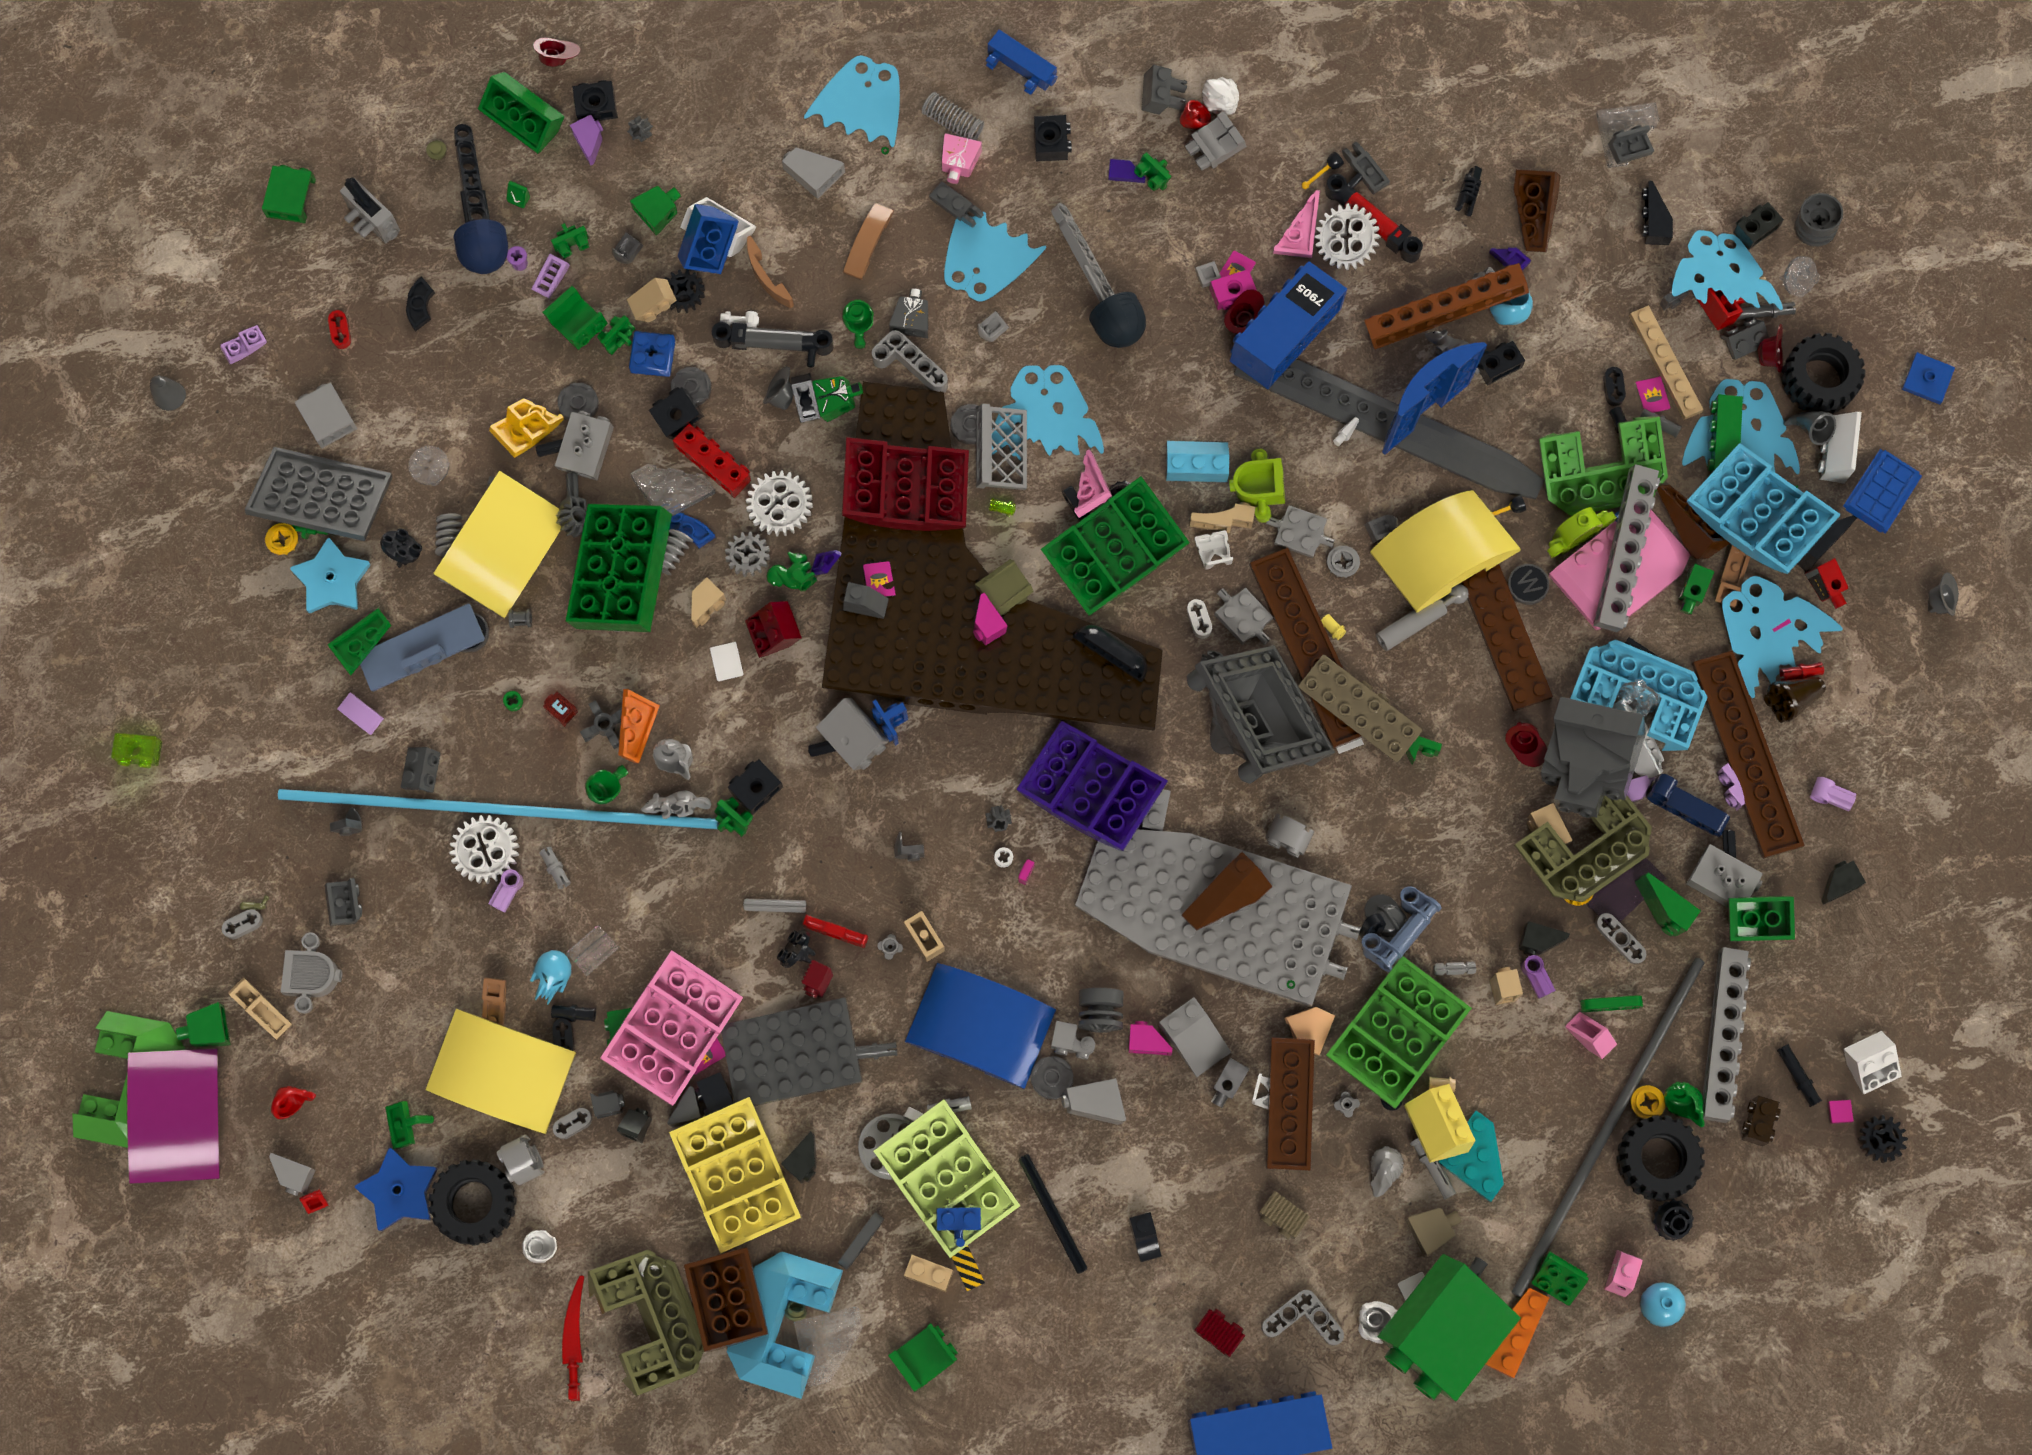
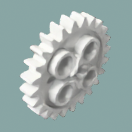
M1348 203L1345 209L1338 205L1337 212L1331 208V215L1324 214L1326 221L1319 220L1323 226L1316 227L1320 234L1315 236L1316 239L1320 240V242L1315 244L1316 247H1322L1318 253L1320 255L1326 254L1323 258L1324 261L1331 259V266L1337 262L1338 269H1341L1344 264L1345 269L1349 270L1351 264L1357 269L1358 262L1364 266L1363 259L1371 260L1369 254H1376L1373 246H1379L1375 239H1379L1381 236L1375 234L1380 228L1378 226L1373 227L1377 220H1369L1372 216L1370 212L1364 215L1366 211L1364 207L1358 211V205L1355 204L1353 209H1351ZM1350 219L1348 232L1352 237L1348 239L1349 254L1346 255L1347 241L1343 236H1347L1346 220ZM1341 222L1343 224L1342 229L1338 232L1333 231L1334 224ZM1356 222H1362V229L1357 232L1354 231L1353 225ZM1341 242L1342 249L1339 252H1334L1333 245ZM1356 242H1361L1362 249L1358 252L1353 251V245Z
M781 470L779 476H776L775 471H772V477L765 473V480L757 478L759 485L752 484L754 491H748V496L751 498L746 499V503L750 505L746 509L747 512H752L749 514L750 520L755 519L753 521L754 526L760 524L761 532L767 528L768 535L775 531L778 537L779 532L783 531L784 536H787V530L794 534V527L802 529L800 522L807 523L805 516H811V511L808 509L813 508V504L809 502L813 499L812 495H807L810 493V488H804L806 485L805 481L799 483L798 475L792 479L791 472L784 476L783 470ZM778 487L786 488L782 493L776 492ZM765 499L770 501L766 506L760 504ZM793 501H797L799 503V505L794 508L789 506V504ZM776 514L783 515L781 520L773 519Z
M480 815L479 821L472 817V824L469 825L467 822H463L465 829L463 830L458 827L457 830L460 834L452 836L456 842L450 843V846L455 848V850L450 851L449 854L456 857L451 862L458 864L455 869L457 871L462 870L461 875L463 877L469 874L468 880L471 882L475 877L478 884L481 883L483 878L487 884H489L490 878L497 882V875L500 874L502 876L505 869L510 870L509 864H516L513 857L519 856V853L514 851V849L519 848V844L513 842L518 838L516 835H511L514 832L512 828L506 829L508 826L506 822L500 825L501 820L498 817L494 822L491 815L488 816L486 821L482 815ZM496 832L494 839L486 840L488 833ZM477 833H481L482 841L487 847L486 851L492 866H488L487 858L482 852L483 848ZM469 840H476L474 847L466 848ZM503 851L500 859H493L495 852ZM483 859L480 867H473L475 860Z

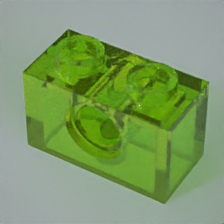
M115 733L111 758L121 766H130V764H138L142 768H151V765L158 766L162 741L156 736ZM140 747V752L133 756L134 749Z

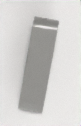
M900 331L889 332L872 349L873 364L876 367L886 368L897 359L930 390L944 393L947 391L948 378L946 373ZM898 340L900 344L892 345L891 342ZM909 353L915 355L913 358L910 359L905 357ZM885 354L886 357L883 359H878L877 355ZM924 366L929 368L926 372H922L919 369Z

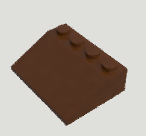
M748 1247L684 1265L704 1352L720 1350L768 1334Z

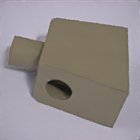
M1442 1208L1420 1213L1405 1220L1424 1257H1427L1454 1237L1455 1233L1452 1227L1462 1222L1456 1210L1445 1215Z

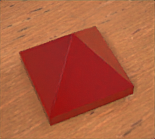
M320 1189L299 1198L308 1214L329 1206Z

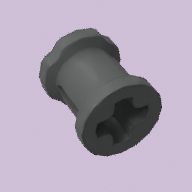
M531 609L515 612L509 610L510 628L526 625L527 627H532Z

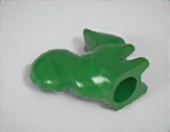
M787 553L792 562L788 569L782 565H773L768 570L766 577L768 583L772 586L781 587L784 584L790 589L806 591L817 581V578L814 577V572L808 573L812 567L810 562H807V556L802 553Z

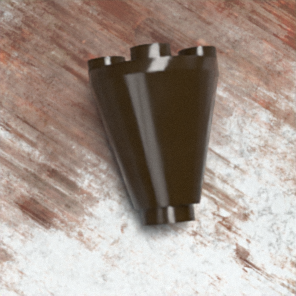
M1819 677L1775 681L1769 685L1764 701L1767 706L1771 707L1776 715V719L1783 723L1796 718L1826 691V686Z

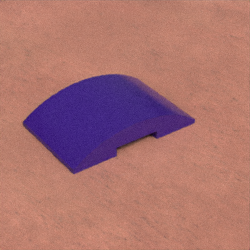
M1061 721L1016 790L1074 829L1105 845L1124 851L1168 783V780L1134 761L1130 762L1098 744L1097 740Z

